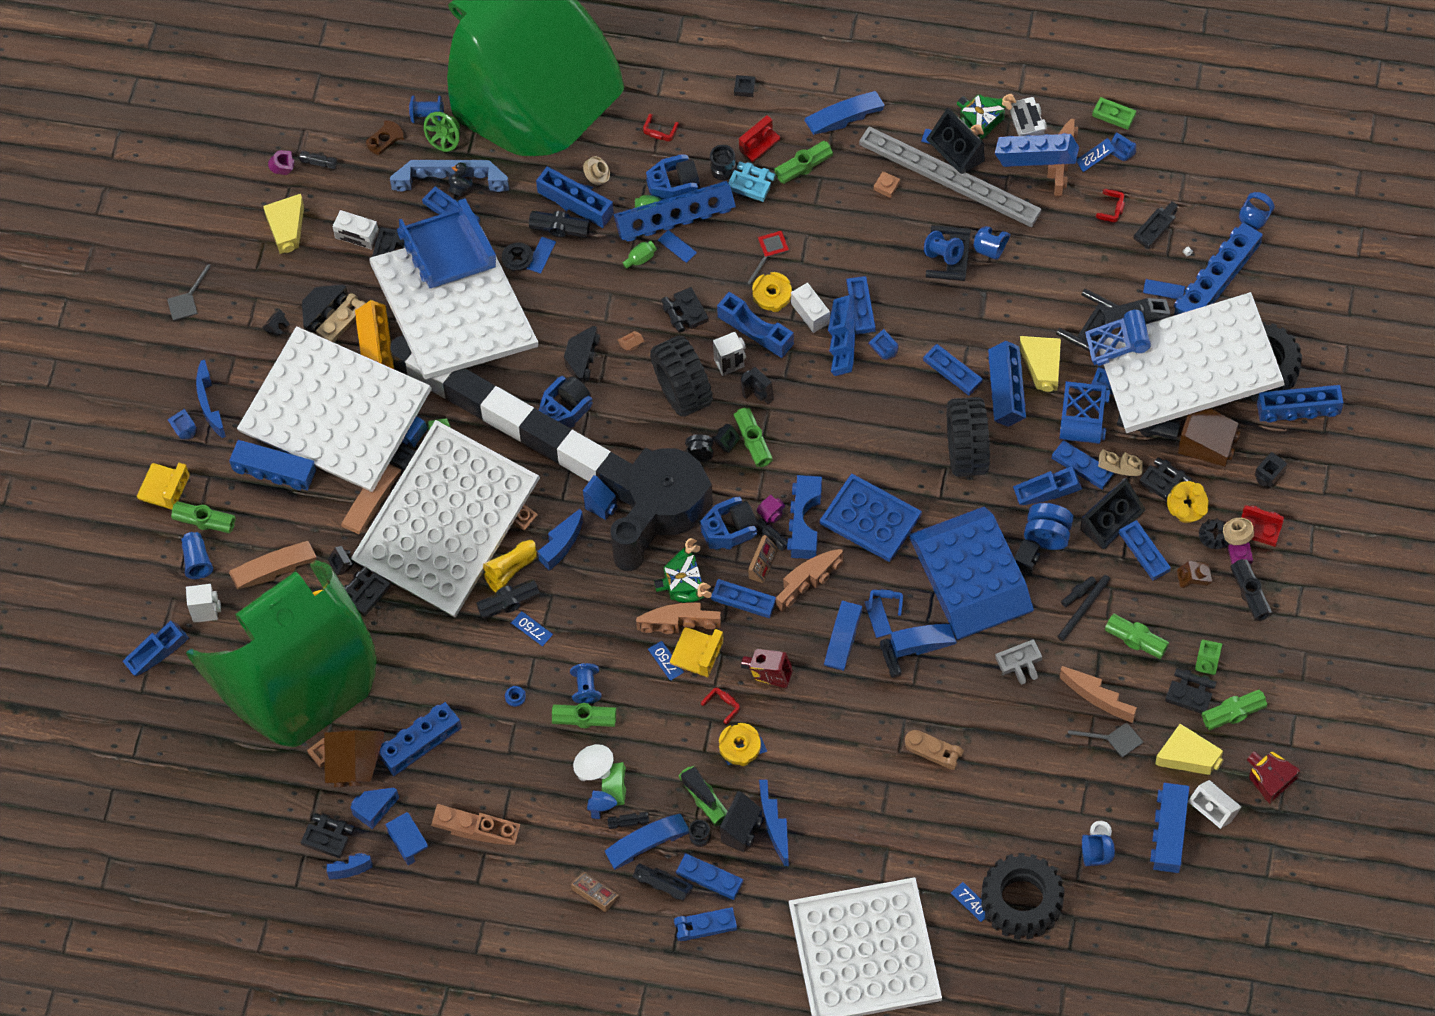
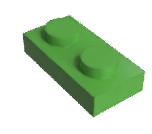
M1100 97L1092 116L1129 130L1136 116V110Z

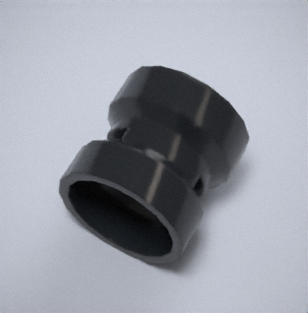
M695 820L689 826V838L694 846L703 847L710 841V827L704 820Z

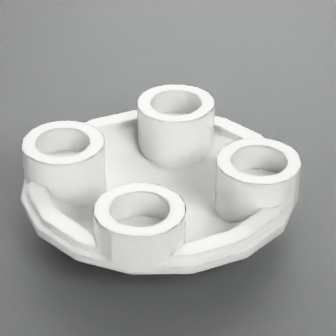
M595 744L588 746L575 757L573 763L574 772L581 781L605 779L610 775V769L614 761L613 753L604 745Z

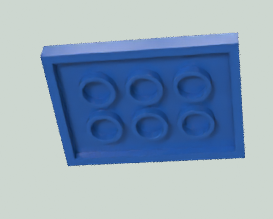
M851 473L821 517L820 524L891 562L921 517L922 511Z

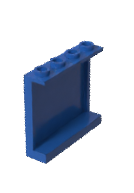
M466 199L458 200V209L406 226L403 220L399 219L398 236L400 240H404L407 253H411L415 268H419L421 280L427 283L429 289L496 267V254Z

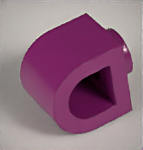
M277 151L268 161L269 169L275 174L288 175L294 168L292 152Z
M770 494L758 506L756 512L768 524L776 523L781 518L782 509L785 508V505L779 498L775 499Z

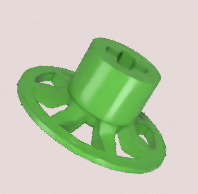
M443 112L430 113L424 121V133L429 143L443 152L452 151L457 147L460 140L458 121ZM435 116H441L443 118L441 121H439ZM430 118L432 119L433 124H435L436 126L428 125V121ZM428 130L436 132L432 139L428 133ZM441 138V146H438L434 141ZM447 139L448 142L453 144L452 147L447 148Z

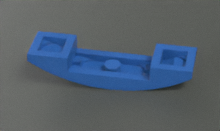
M201 360L196 378L200 405L211 428L220 437L224 438L226 435L219 410L215 412L210 410L205 388L212 386L206 361Z
M681 813L650 823L625 836L606 849L605 854L614 870L632 862L633 857L668 840L672 842L688 834L689 828Z

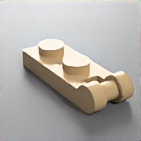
M350 293L346 300L316 330V335L334 343L356 321L355 310L366 302L359 301L355 294ZM352 306L356 307L353 311L350 310Z

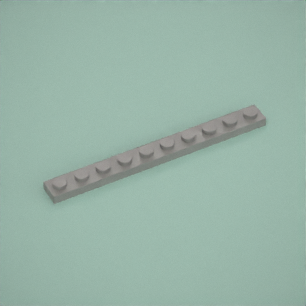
M870 126L859 141V145L1029 227L1034 225L1041 214V208L966 172L960 174L953 166Z

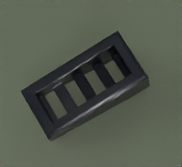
M693 767L681 774L682 783L710 809H717L716 799L697 768Z

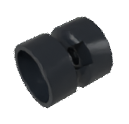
M722 144L715 146L711 150L710 168L714 178L723 181L731 178L734 170H736L735 152L732 147Z

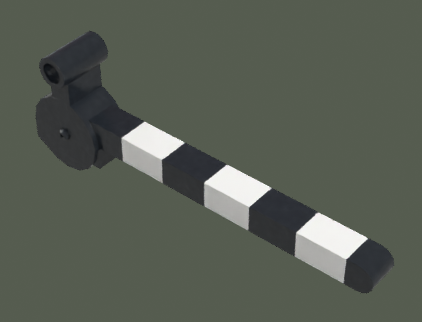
M399 336L392 341L390 350L393 365L397 371L430 385L431 391L585 480L590 481L593 475L597 476L618 499L630 505V513L626 517L617 519L611 526L613 561L619 569L624 571L636 570L644 561L643 552L657 534L677 535L686 532L700 522L712 507V484L701 463L690 453L676 448H660L654 451L645 448L632 464L465 368L424 380L405 337Z

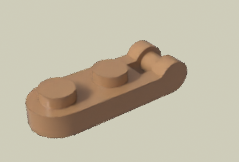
M918 730L908 732L905 737L907 750L951 770H955L958 764L956 761L964 752L959 746L950 745ZM945 753L951 754L950 757H944Z

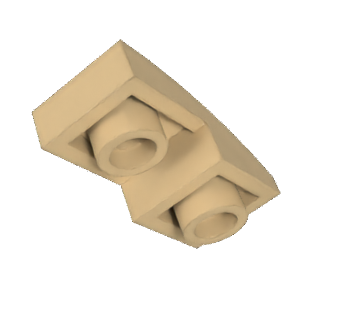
M1104 449L1099 454L1098 467L1129 476H1140L1142 474L1143 461L1134 455L1125 452L1120 458L1115 453Z

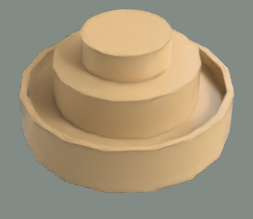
M594 156L585 161L583 166L584 173L592 184L602 185L609 180L610 170L604 160Z
M1234 518L1224 525L1223 535L1228 543L1242 545L1253 538L1254 528L1252 522L1248 519Z

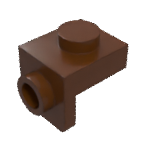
M1188 561L1177 569L1181 588H1185L1191 583L1206 586L1212 583L1208 563Z

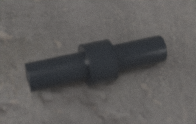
M1090 576L1082 584H1077L1071 589V593L1061 601V604L1066 608L1076 599H1080L1086 594V590L1096 583V579Z

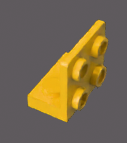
M152 463L137 494V498L172 509L174 503L179 501L190 477L187 466L178 463L176 469H171Z
M685 627L670 659V664L709 677L723 644V632L715 629L713 635H707Z

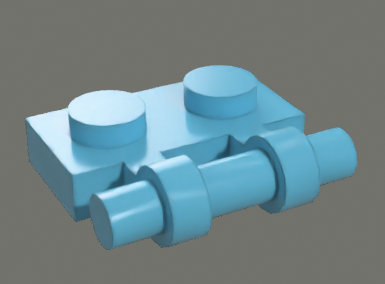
M739 161L737 169L742 170V172L734 170L728 182L731 191L764 202L771 187V182L766 180L774 181L776 174L766 168L754 167L752 163Z

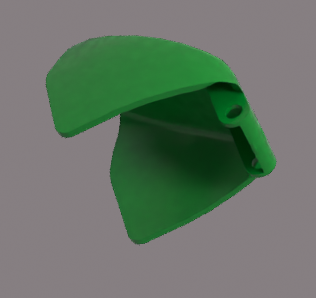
M452 0L448 4L451 13L460 21L453 35L447 73L448 94L452 114L461 124L499 147L520 156H544L565 150L622 94L624 90L623 78L613 50L599 26L578 0Z
M317 560L310 563L313 572L323 587V590L316 596H314L303 578L295 571L235 614L238 622L251 639L250 643L232 652L201 653L194 649L186 652L189 660L203 678L239 718L270 741L287 747H297L305 743L364 700L371 691L376 674L375 647L357 607L331 566Z

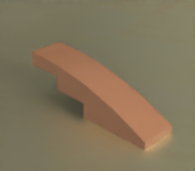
M389 464L373 492L363 488L341 526L360 534L379 512L380 504L390 494L391 486L401 476V469Z
M305 541L251 560L230 570L229 574L236 588L241 589L273 581L276 575L295 571L296 566L315 561L316 555L309 541Z
M1062 666L1060 679L1077 694L1102 710L1133 723L1137 707L1119 702V693L1101 687L1102 679Z

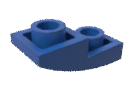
M357 853L355 856H349L348 864L341 861L327 864V874L329 879L347 878L372 868L373 863L370 856Z

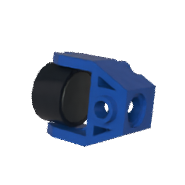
M677 155L662 159L646 172L650 195L658 196L662 200L697 190L700 187L694 160L688 159L687 155ZM677 169L680 186L671 187L667 172Z
M561 376L544 392L539 411L572 428L590 409L593 399L589 390L581 381L572 376H569L567 379ZM558 394L565 403L573 408L571 412L554 400Z
M733 497L716 504L700 521L701 533L709 549H732L733 546L750 540L757 535L756 529H758V525L752 508L746 500L742 501L740 497ZM727 513L731 514L737 532L732 534L728 532L721 518L722 515Z

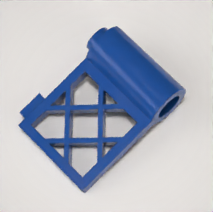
M1131 310L1122 319L1085 332L1092 362L1098 366L1109 363L1110 359L1132 351L1135 353H1145L1151 347L1144 315L1140 310ZM1121 327L1118 335L1111 333L1113 329ZM1103 335L1098 342L1092 340L1093 336ZM1108 337L1114 339L1110 346L1104 345ZM1119 341L1126 345V347L1120 349L1115 348ZM1100 348L1106 350L1103 355L1096 357V353Z
M1066 381L1060 440L1100 444V440H1105L1106 428H1102L1104 403H1109L1110 390H1106V386ZM1069 388L1078 389L1082 394L1073 399L1069 395ZM1093 390L1102 391L1101 397L1095 402L1088 395ZM1083 397L1091 403L1084 410L1077 404ZM1073 405L1080 412L1076 416H1066L1067 409ZM1094 407L1099 413V419L1089 418L1086 412Z

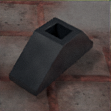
M344 284L315 287L302 300L304 330L315 333L321 324L346 300L348 291Z
M592 326L570 338L564 354L566 368L572 377H575L583 384H585V381H589L591 369H589L590 363H594L596 356L594 349L600 343L601 336L598 334L597 326Z

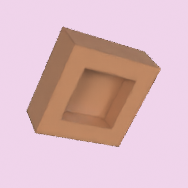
M882 172L874 185V191L891 198L900 184V179Z
M633 331L618 339L620 347L631 351L638 348L639 344L644 342L640 333Z
M323 738L307 750L308 754L320 768L325 765Z

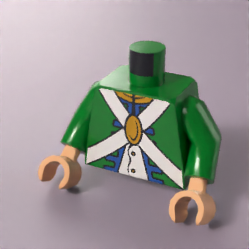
M1012 94L998 99L977 95L971 101L962 96L958 100L957 106L961 108L960 119L982 140L1004 120L1005 108L1011 110V103H1016V100Z
M688 539L685 547L663 567L665 578L654 580L656 592L668 590L670 599L681 603H695L704 597H711L712 593L706 591L711 586L707 583H702L695 556L691 553L700 551V546H693L697 540Z

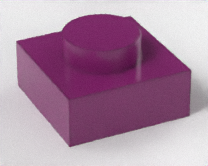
M1249 542L1242 545H1228L1231 565L1241 559H1247L1249 564L1253 563Z

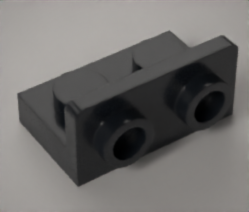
M756 367L742 375L740 381L742 394L745 399L754 393L757 399L760 401L764 400L768 405L774 400L772 381Z

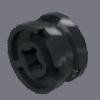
M692 435L686 438L685 445L687 448L685 452L690 453L699 462L708 461L713 458V449L711 448L713 446V439L707 435Z

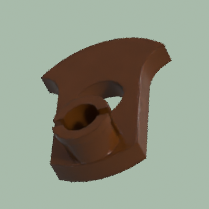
M384 120L383 127L366 140L367 148L372 153L380 155L396 141L404 140L403 131L395 122ZM382 135L390 137L386 142L380 141L379 138Z

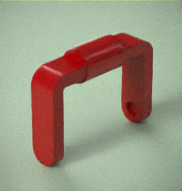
M649 114L643 126L644 134L659 140L672 141L679 122H675L670 135H667L660 131L648 129L653 118V114Z
M1104 189V195L1120 199L1117 201L1115 216L1097 213L1096 218L1117 222L1125 206V202H1123L1124 194Z
M714 688L702 700L701 705L705 706L715 694H718L722 700L735 708L723 722L728 724L740 711V706L726 691L723 692L719 688Z

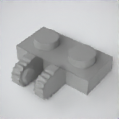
M1034 639L995 654L1003 675L1015 671L1022 685L1026 683V678L1021 668L1027 666L1030 677L1033 680L1038 678L1033 663L1041 661L1042 655Z

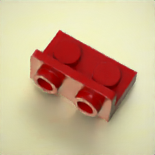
M768 115L739 138V151L751 162L757 160L780 141V136L773 131V120Z
M1244 505L1241 518L1252 522L1254 536L1251 540L1275 547L1283 526L1284 517L1276 512L1261 510L1257 506Z

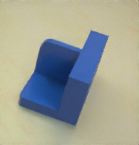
M408 812L385 824L387 832L408 866L415 862L414 855L428 848L425 839Z

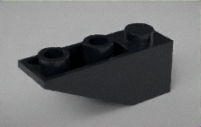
M1145 298L1103 310L1105 324L1122 319L1131 310H1140L1144 315L1146 324L1170 316L1166 299Z

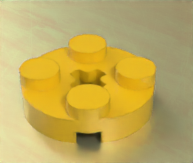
M770 272V275L765 276L763 274L753 284V301L762 309L779 312L791 300L792 287L790 281L786 276L777 272ZM768 289H776V294L773 295L769 294V292L767 291Z
M1184 481L1173 487L1167 497V506L1170 513L1180 519L1179 521L1192 523L1201 519L1208 512V498L1201 484ZM1187 497L1192 502V504H1190V507L1188 506V504H1184V500H1186Z
M746 723L730 725L720 734V754L729 763L746 766L759 755L761 749L760 737L757 730ZM743 740L744 747L737 748L735 742Z

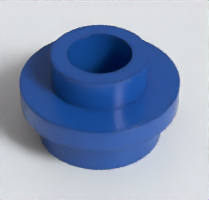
M512 686L506 691L505 700L510 706L517 707L525 702L526 694L521 687ZM518 695L519 698H518V699H512V696Z

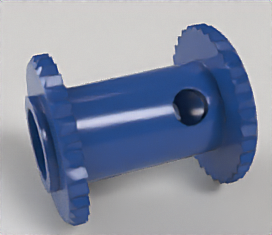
M415 96L411 97L409 114L412 123H415L416 117H427L430 113L438 111L444 113V103L441 96H438L437 102H416ZM435 116L438 117L439 121H441L443 118L441 116Z
M933 231L924 242V252L930 258L942 255L947 264L953 265L961 259L964 252V244L959 238H952L949 241L944 240L941 232Z
M583 663L575 665L570 669V674L577 677L578 692L572 696L574 702L589 704L601 699V692L596 691L594 688L593 675L599 672L597 665Z

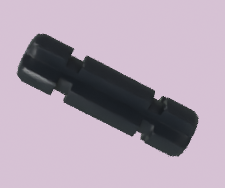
M301 151L299 159L304 163L310 162V164L322 167L327 166V168L335 169L338 163L335 157L329 156L327 158L326 155L309 154L310 152Z
M763 518L758 519L757 530L763 532L762 534L766 535L776 544L778 549L781 551L785 550L788 540L781 537V534L771 525H767Z
M889 638L881 640L880 647L891 677L901 676L902 671L900 665H898L899 662L894 648H892L891 640Z
M640 812L639 815L633 813L620 815L619 818H616V816L609 817L607 819L609 829L618 828L617 826L623 828L637 826L638 823H641V825L648 824L649 814L648 812Z

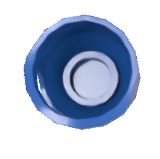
M1261 192L1250 193L1239 212L1241 223L1244 222L1254 229H1260L1266 224L1275 208L1274 203L1266 194ZM1257 198L1262 200L1269 206L1270 211L1256 208L1252 205L1250 199Z
M982 227L975 235L974 248L978 253L998 260L1010 238V234L1002 231L999 236L992 235L991 227Z
M1105 834L1082 835L1084 865H1106L1113 861L1115 846L1110 836Z

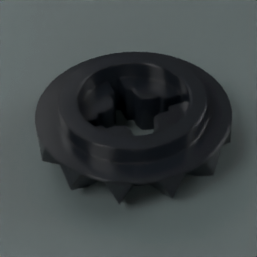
M512 243L502 252V263L506 269L509 268L513 272L515 270L522 271L524 268L529 267L533 261V252L524 243ZM521 255L522 261L518 259L514 261V256Z
M1216 518L1213 520L1208 519L1205 523H1202L1199 529L1200 541L1211 549H1221L1227 546L1229 543L1223 535V527L1226 521ZM1215 527L1218 529V533H1221L1217 535L1216 540L1213 533H1211Z

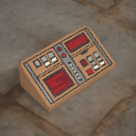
M766 535L762 536L748 569L749 579L761 583L765 581L778 551L777 546Z
M585 872L571 884V889L604 912H607L619 897L618 894Z

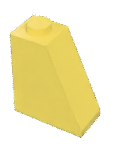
M301 194L263 206L279 253H289L299 248L304 212Z
M1020 336V352L1037 390L1045 392L1057 391L1061 339Z
M1179 724L1158 753L1155 764L1161 767L1210 775L1214 769L1218 770L1222 765L1223 750Z

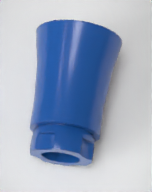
M199 532L186 533L182 538L185 576L190 579L207 577L213 572V566L209 560L204 540Z

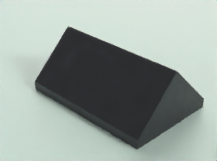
M947 108L926 140L960 174H964L985 162L984 142L950 108Z
M1126 478L1120 481L1081 518L1080 531L1101 549L1107 547L1119 535L1120 529L1134 522L1146 510Z

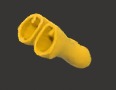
M533 540L522 541L509 553L483 564V569L486 572L484 573L485 580L495 593L500 588L505 587L508 581L520 569L537 558L535 542Z

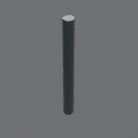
M1103 575L1057 636L1060 641H1065L1111 580L1109 576Z

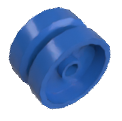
M1038 503L1032 505L1029 508L1024 538L1028 541H1036L1040 544V548L1048 550H1059L1068 546L1069 530H1071L1073 523L1072 513L1066 508L1055 504Z

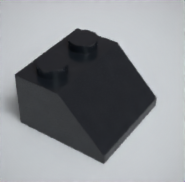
M740 791L737 792L720 826L721 843L745 852L747 846H752L755 839L753 834L756 828L760 829L764 817H762V808Z

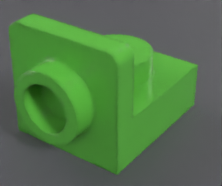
M1202 640L1195 670L1215 675L1222 644Z

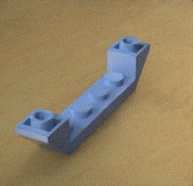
M410 160L390 177L392 190L403 192L412 190V177H450V175L455 174L452 167L462 162L468 168L467 173L462 177H488L489 190L496 192L509 191L508 177L489 160Z

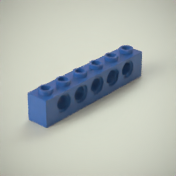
M724 181L616 213L614 218L620 238L632 241L637 239L639 235H653L656 233V230H669L679 223L685 225L694 222L693 219L710 218L716 212L727 213L736 206L730 184ZM717 197V202L710 206L708 204L709 199ZM697 202L698 208L695 211H690V205ZM674 208H679V214L672 217L671 211ZM660 214V220L652 222L653 215ZM637 219H641V226L638 228H634V221Z
M1244 222L1239 228L1235 227L1230 234L1231 238L1227 242L1224 241L1219 248L1218 254L1216 256L1213 255L1209 259L1206 269L1200 270L1194 284L1190 283L1185 290L1186 294L1176 300L1174 316L1214 304L1261 245L1263 234Z

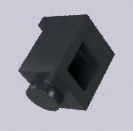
M1271 452L1256 468L1255 477H1257V482L1262 486L1268 485L1272 487L1286 473L1288 463Z
M1024 539L1014 557L1020 571L1031 576L1034 571V565H1037L1041 556L1038 553L1040 548L1038 542Z

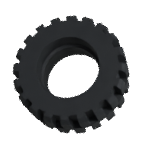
M1262 322L1274 356L1281 365L1279 369L1284 380V386L1264 392L1290 390L1295 386L1299 377L1302 362L1301 348L1298 343H1295L1296 338L1292 334H1287L1288 331L1283 327L1279 329L1273 323L1266 325V322ZM1259 393L1248 397L1252 398V401L1257 402Z
M675 336L654 346L650 351L651 362L662 391L673 410L679 416L686 417L710 406L713 401L711 386L704 367L689 341L684 336Z
M980 397L951 399L947 402L946 417L952 473L957 477L984 475L989 471L990 465L989 429L984 400Z
M1018 853L1017 857H1013V854L1007 855L1005 861L999 859L995 862V867L989 868L982 884L981 906L982 911H985L986 920L988 922L992 921V927L996 931L1001 929L1002 935L1008 937L1009 934H1012L1014 939L1020 940L1021 936H1026L1028 940L1033 939L1034 934L1041 936L1045 934L1046 928L1051 930L1054 927L1055 921H1058L1063 908L1064 887H1062L1063 881L1061 876H1057V869L1054 866L1048 867L1049 861L1044 858L1040 861L1037 859V855L1034 854L1027 857L1025 853ZM1014 882H1029L1041 891L1043 900L1035 909L1018 911L1004 902L1002 898L1003 890Z

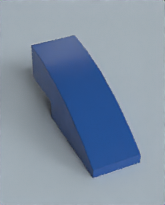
M1072 466L1054 474L1051 471L1013 486L1020 506L1056 499L1082 490L1077 473Z
M580 509L548 533L549 543L538 550L539 561L549 571L564 558L574 544L583 523V514Z
M846 601L841 602L824 666L842 671L845 670L862 614V606Z
M170 620L157 634H150L123 662L134 676H138L172 654L189 637L177 623Z
M950 624L925 625L892 632L890 637L897 658L915 652L916 655L956 644Z

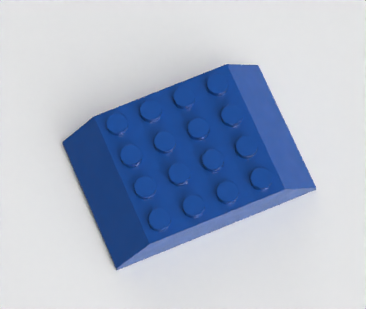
M986 507L909 534L911 543L957 640L1034 612L1027 584L994 515Z

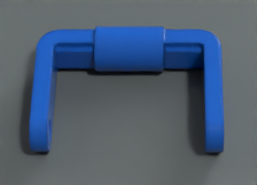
M884 589L871 590L868 612H871L873 596H879L881 598L899 599L898 616H901L902 593Z

